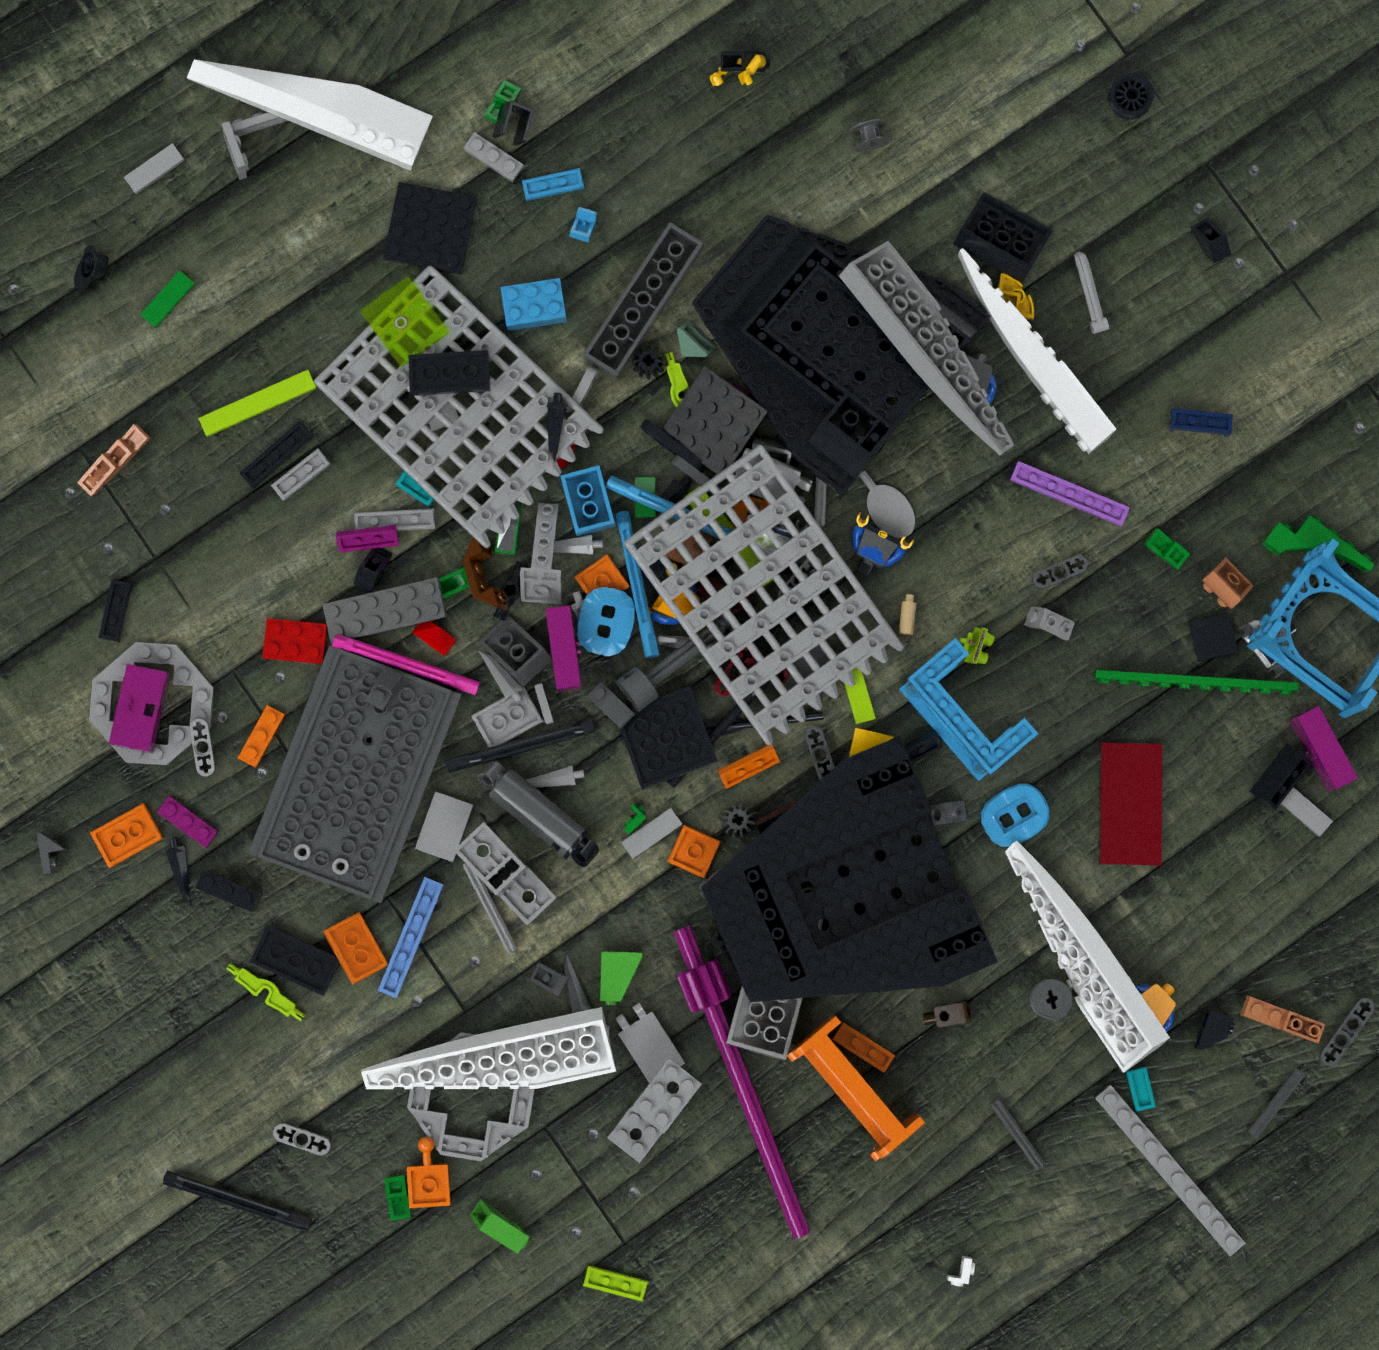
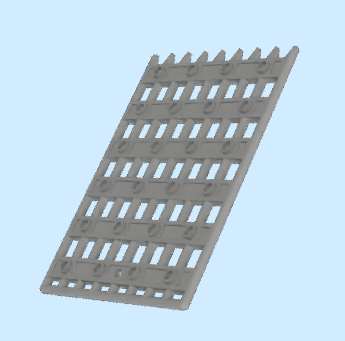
M431 265L427 266L314 380L315 385L484 548H489L491 545L486 534L489 529L499 534L505 532V528L500 520L502 515L514 520L519 518L518 511L514 505L516 501L527 505L533 504V499L528 490L531 486L542 491L547 490V484L542 476L545 472L556 477L561 475V470L557 463L559 458L575 462L576 457L571 449L573 444L584 448L589 447L590 443L585 434L587 429L599 434L604 431L603 427ZM431 275L433 279L424 286L422 283ZM417 289L419 293L410 300L408 297ZM449 293L462 304L454 313L441 302ZM403 303L405 307L396 314L394 311ZM435 307L448 318L440 327L427 316ZM389 317L391 321L382 328L380 325ZM477 319L489 330L482 339L469 328ZM421 321L434 332L426 341L413 330ZM375 331L377 335L368 342L366 339ZM462 334H465L475 344L470 351L489 350L490 361L492 360L503 371L496 380L490 376L491 391L484 392L482 395L479 392L469 393L476 401L468 409L455 397L458 393L414 396L419 403L412 410L399 399L406 390L410 392L408 355L411 354L399 344L407 335L419 346L412 354L414 355L444 353L448 348L454 352H464L455 341ZM386 336H391V341L386 342ZM361 345L363 349L354 356L352 353ZM505 346L518 357L510 366L497 355ZM393 349L405 360L398 369L385 358ZM347 359L349 363L340 370L338 367ZM379 363L391 374L384 383L371 372ZM533 373L546 384L539 393L526 382ZM331 374H334L335 377L328 384H326L324 381ZM364 378L377 388L370 397L357 386ZM519 387L532 398L525 407L511 396ZM350 392L363 402L356 411L343 401ZM554 393H562L561 400L567 403L575 412L567 420L565 418L563 420L556 460L554 462L549 452L548 430L540 421L548 414L547 403L553 402ZM505 401L518 412L511 421L497 410ZM448 403L462 414L454 423L441 412ZM393 404L405 415L398 424L385 413ZM491 415L504 427L496 436L483 424ZM434 417L447 428L440 437L427 426ZM378 419L391 429L384 438L371 428ZM533 428L546 439L539 448L525 437ZM476 430L480 431L490 441L482 450L469 439ZM420 431L433 442L426 451L413 440ZM519 442L532 453L525 463L512 452ZM462 444L476 455L468 464L455 453ZM406 446L419 456L412 465L399 455ZM505 457L518 468L511 477L498 466ZM449 458L461 469L454 478L441 467ZM491 471L504 482L497 491L483 480ZM434 473L447 483L440 493L427 482ZM477 485L490 497L482 506L469 494ZM462 500L466 501L476 511L468 520L455 509Z
M763 445L756 446L624 541L627 550L766 745L773 743L770 732L772 727H775L784 734L789 732L787 716L791 715L800 722L806 720L803 709L805 703L816 710H821L822 703L819 693L822 691L832 698H837L839 695L836 686L837 680H841L848 686H854L855 681L852 673L854 668H857L866 675L870 674L869 657L873 656L882 663L887 662L888 658L884 646L889 644L898 651L904 649L897 635ZM760 455L762 460L752 466L749 461ZM743 466L746 472L736 478L733 473ZM774 476L786 492L778 499H775L765 484ZM727 478L729 484L719 490L717 484ZM756 489L761 491L769 503L761 511L758 510L749 497V494ZM710 490L713 495L703 502L700 497ZM741 500L753 515L744 523L732 508ZM694 502L697 507L686 513L684 508ZM708 509L710 511L709 516L705 517L702 511ZM797 510H799L809 524L800 533L788 517ZM724 512H726L736 526V529L726 535L716 520ZM677 514L680 519L670 525L667 520ZM781 521L793 537L785 544H782L772 529ZM707 524L712 527L720 539L711 547L699 532ZM661 526L663 531L653 537L650 532ZM763 534L768 536L776 548L768 556L765 555L756 542V539ZM691 536L694 537L704 551L695 558L692 557L682 543ZM644 537L647 542L637 549L634 544ZM820 543L823 544L833 558L825 565L821 564L812 551ZM748 545L760 560L751 568L739 553ZM675 547L687 562L679 570L674 567L666 555ZM804 555H806L816 569L808 577L804 575L795 562ZM731 557H733L743 571V574L734 580L723 565ZM658 559L670 574L662 582L659 581L649 567ZM788 566L800 582L791 589H789L779 574ZM714 569L719 572L727 584L718 592L706 577ZM844 576L856 591L848 598L844 597L835 584ZM770 579L775 581L783 593L774 601L763 587V584ZM698 581L701 582L711 596L702 603L699 602L689 588ZM827 588L830 589L839 602L831 610L828 609L819 596ZM755 590L767 605L758 613L746 598ZM682 592L694 607L686 615L681 612L673 600ZM810 600H813L823 614L814 622L802 607ZM738 602L741 603L750 616L741 625L730 610ZM867 609L879 624L871 631H868L859 618V615ZM795 611L806 625V628L796 634L786 619ZM721 614L726 617L734 629L726 636H723L713 622ZM850 621L854 623L862 635L854 643H852L842 629ZM778 623L790 638L781 646L770 632V629ZM705 626L709 628L717 640L709 648L706 647L696 633ZM834 633L837 634L846 647L837 655L825 640ZM762 635L774 650L766 657L762 656L753 643ZM818 644L830 659L821 667L809 652ZM745 647L748 648L757 661L749 669L745 667L737 655ZM802 656L813 670L805 678L801 676L793 664ZM728 659H731L741 674L732 681L720 666ZM787 668L797 683L789 690L784 687L777 677V674ZM768 680L772 682L780 693V696L770 702L760 688ZM752 692L755 693L764 706L756 714L753 713L743 699Z

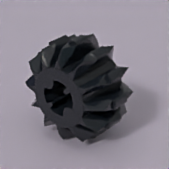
M650 345L647 346V351L640 347L641 354L635 352L634 357L637 359L632 360V364L637 365L633 368L634 372L640 371V378L646 374L647 380H650V374L657 378L658 374L656 371L663 373L664 369L661 366L666 365V361L661 360L664 354H657L659 351L657 347L653 351H651ZM646 359H651V362L654 364L651 363V366H647L645 363L647 362Z

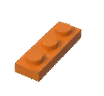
M266 705L238 759L257 768L285 714Z
M771 744L717 772L725 788L728 789L779 763L780 760Z
M845 1023L841 1024L832 1039L884 1073L895 1057L894 1054Z

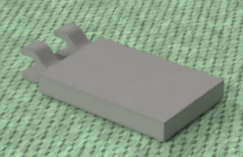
M746 448L743 456L751 451V449ZM758 455L749 462L752 466H754L755 464L760 462L762 458L760 455ZM773 459L793 489L797 485L802 490L809 492L813 480L800 476L802 470ZM743 466L736 471V478L746 472ZM775 476L765 483L775 499L786 493ZM756 489L751 493L753 495L766 499L759 489ZM799 496V498H800V499L802 500V502L804 503L805 498L802 497V496Z
M638 1003L632 1007L640 1018L638 1021L629 1025L623 1014L615 1019L622 1028L618 1035L650 1084L669 1058L679 1066H682L685 1062L654 1013L646 1014L641 1004Z

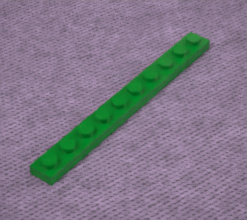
M1095 670L1093 672V680H1098V684H1110V681H1118V685L1129 686L1131 682L1139 683L1138 686L1151 687V684H1159L1160 688H1171V685H1179V689H1191V686H1199V690L1210 691L1211 687L1219 688V691L1232 692V689H1240V693H1252V690H1260V694H1272V691H1279L1280 695L1291 696L1292 692L1299 690V683L1104 670Z

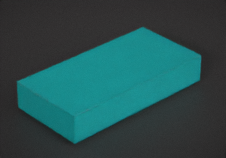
M1141 1067L1126 1071L1135 1111L1155 1108L1156 1105L1147 1068Z

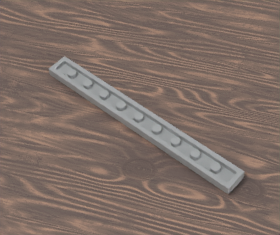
M1110 1084L1094 1097L1228 1256L1231 1257L1246 1244Z

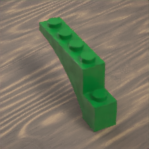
M1308 516L1295 533L1292 532L1293 529L1288 524H1281L1279 522L1261 543L1278 556L1282 552L1312 551L1316 546L1319 547L1323 541L1328 542L1334 539L1339 543L1334 550L1335 558L1355 566L1364 573L1369 572L1375 565L1367 554H1360L1355 550L1356 547L1351 542L1343 541L1339 538L1338 532L1331 528L1327 529L1323 525V521L1316 516Z

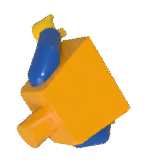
M672 563L674 567L678 570L677 565L675 563ZM693 584L689 588L700 601V598L697 596L696 586ZM683 592L673 599L684 615L694 609ZM659 595L653 606L649 607L651 620L665 625L678 624L679 621Z
M1167 983L1162 988L1158 984L1135 986L1167 1033L1173 1026L1175 1013L1173 1009L1176 1003L1170 998L1175 992L1174 988Z

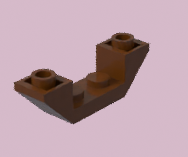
M472 537L463 560L472 596L494 607L508 610V599L505 592L494 587L489 588L484 577V568L481 562L493 556L491 545L489 548H484Z

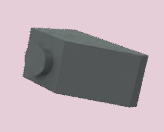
M602 682L587 696L620 729L635 715Z

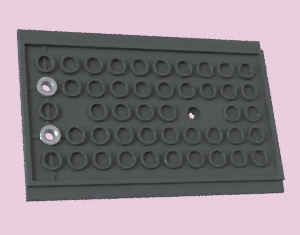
M329 645L248 854L382 904L462 694L390 668L403 675V678L386 708L382 711L365 700L375 684V678L385 665ZM368 737L372 738L371 743L366 742ZM303 848L307 852L305 856L299 854V851ZM339 863H343L345 866L341 871L337 868Z

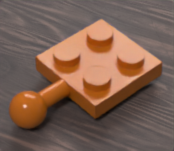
M428 1136L422 1137L418 1142V1148L423 1153V1165L407 1166L409 1208L450 1206L448 1163L431 1164V1151L434 1148V1141Z

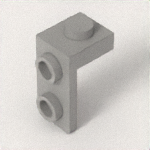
M1031 606L1024 625L1030 628L1042 629L1063 640H1069L1074 622L1046 608Z

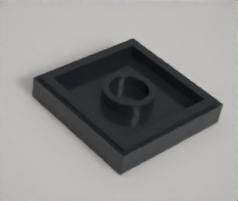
M1229 613L1188 623L1198 662L1238 652Z

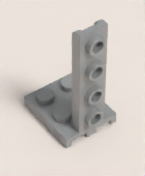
M260 112L246 120L237 119L233 124H230L229 121L222 123L223 137L239 180L247 178L246 171L249 170L246 155L244 152L241 153L242 145L239 136L288 120L269 112L264 114Z
M538 502L531 568L521 567L522 602L561 604V570L552 569L558 504Z

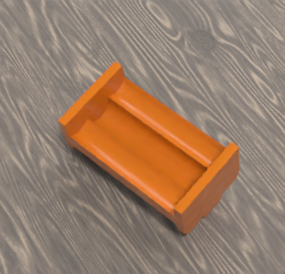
M831 1014L797 1043L787 1054V1057L793 1062L804 1054L877 1141V1144L869 1153L876 1162L892 1152L925 1122L915 1112L910 1114L901 1123L827 1036L829 1032L841 1023L835 1015Z

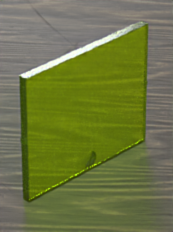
M409 276L360 310L400 367L409 362L408 355L421 354L423 350L427 351L431 344L434 345L450 333ZM398 317H404L407 320V325L404 328H398L395 325V320ZM404 319L397 321L398 326L405 324Z

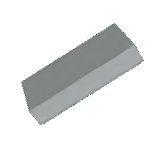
M543 684L535 685V691L546 725L554 724Z

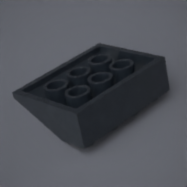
M983 192L962 226L953 245L960 249L964 248L967 253L1023 283L1050 237L1052 230Z

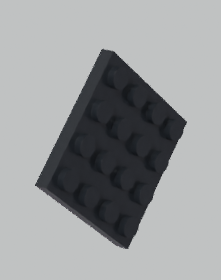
M399 182L383 260L422 268L431 265L438 271L462 275L477 196Z
M704 366L662 431L700 458L705 466L719 474L738 460L769 414V411L711 369Z
M691 686L657 698L640 712L630 708L635 715L620 729L642 790L718 762Z

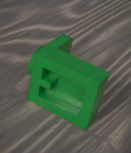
M632 803L630 805L637 816L634 817L632 815L623 823L625 825L623 829L628 835L647 819L644 816L647 812L639 804L635 806Z

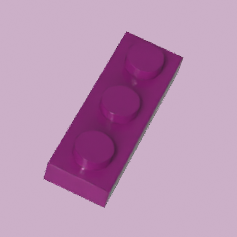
M396 525L336 532L340 553L399 546Z
M171 796L167 797L157 811L158 814L205 848L209 846L218 833L216 829Z

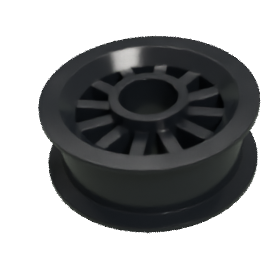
M1126 73L1119 76L1112 84L1108 94V103L1113 113L1126 120L1142 117L1149 110L1154 99L1152 84L1146 77L1138 73ZM1132 93L1136 99L1130 100L1126 94Z

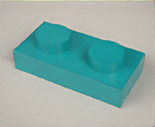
M405 471L395 484L428 507L434 501Z

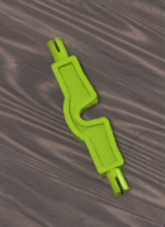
M669 352V354H665L668 362L666 370L672 385L670 390L671 399L677 408L682 401L679 394L688 390L689 386L682 373L680 364L675 361L673 352Z
M232 963L228 965L229 967L226 970L235 975V980L254 996H258L266 988L269 990L265 1000L267 1005L277 1009L286 1016L292 1015L300 1022L303 1020L305 1014L296 1009L297 1005L281 994L280 989L275 983L268 979H260L245 968L240 970Z

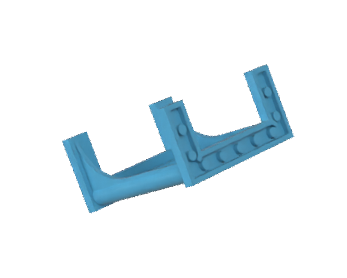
M1331 539L1328 542L1323 541L1319 547L1316 546L1312 551L1309 550L1302 559L1304 561L1302 566H1298L1291 575L1293 576L1291 582H1287L1283 586L1280 598L1277 597L1270 605L1272 610L1259 621L1261 626L1258 630L1255 629L1248 637L1250 642L1247 644V647L1252 651L1257 648L1339 708L1338 715L1345 719L1367 709L1378 693L1370 687L1379 675V653L1353 692L1349 694L1300 656L1293 644L1290 631L1291 619L1296 607L1309 595L1319 592L1339 594L1379 622V598L1357 583L1339 566L1334 556V550L1339 543ZM1310 575H1315L1317 577V588H1313L1310 585ZM1324 579L1326 580L1325 583L1330 584L1329 587L1324 586ZM1305 585L1307 590L1305 593H1302L1301 590ZM1281 616L1286 619L1285 623L1281 621L1283 619ZM1282 628L1285 631V635L1277 638L1276 635ZM1286 641L1288 646L1286 648L1284 644L1280 645L1279 643Z
M955 638L907 679L908 682L899 690L932 729L937 732L938 736L975 779L980 781L985 775H991L1038 733L1025 718L1013 728L1011 726L992 743L978 729L939 683L940 680L958 666L960 661L969 655Z

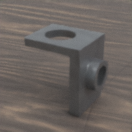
M964 801L930 806L932 811L929 812L932 826L967 821ZM936 809L941 812L940 820L935 818Z

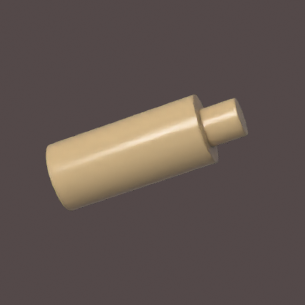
M907 594L906 600L902 602L898 634L913 635L917 604L913 602L914 595Z

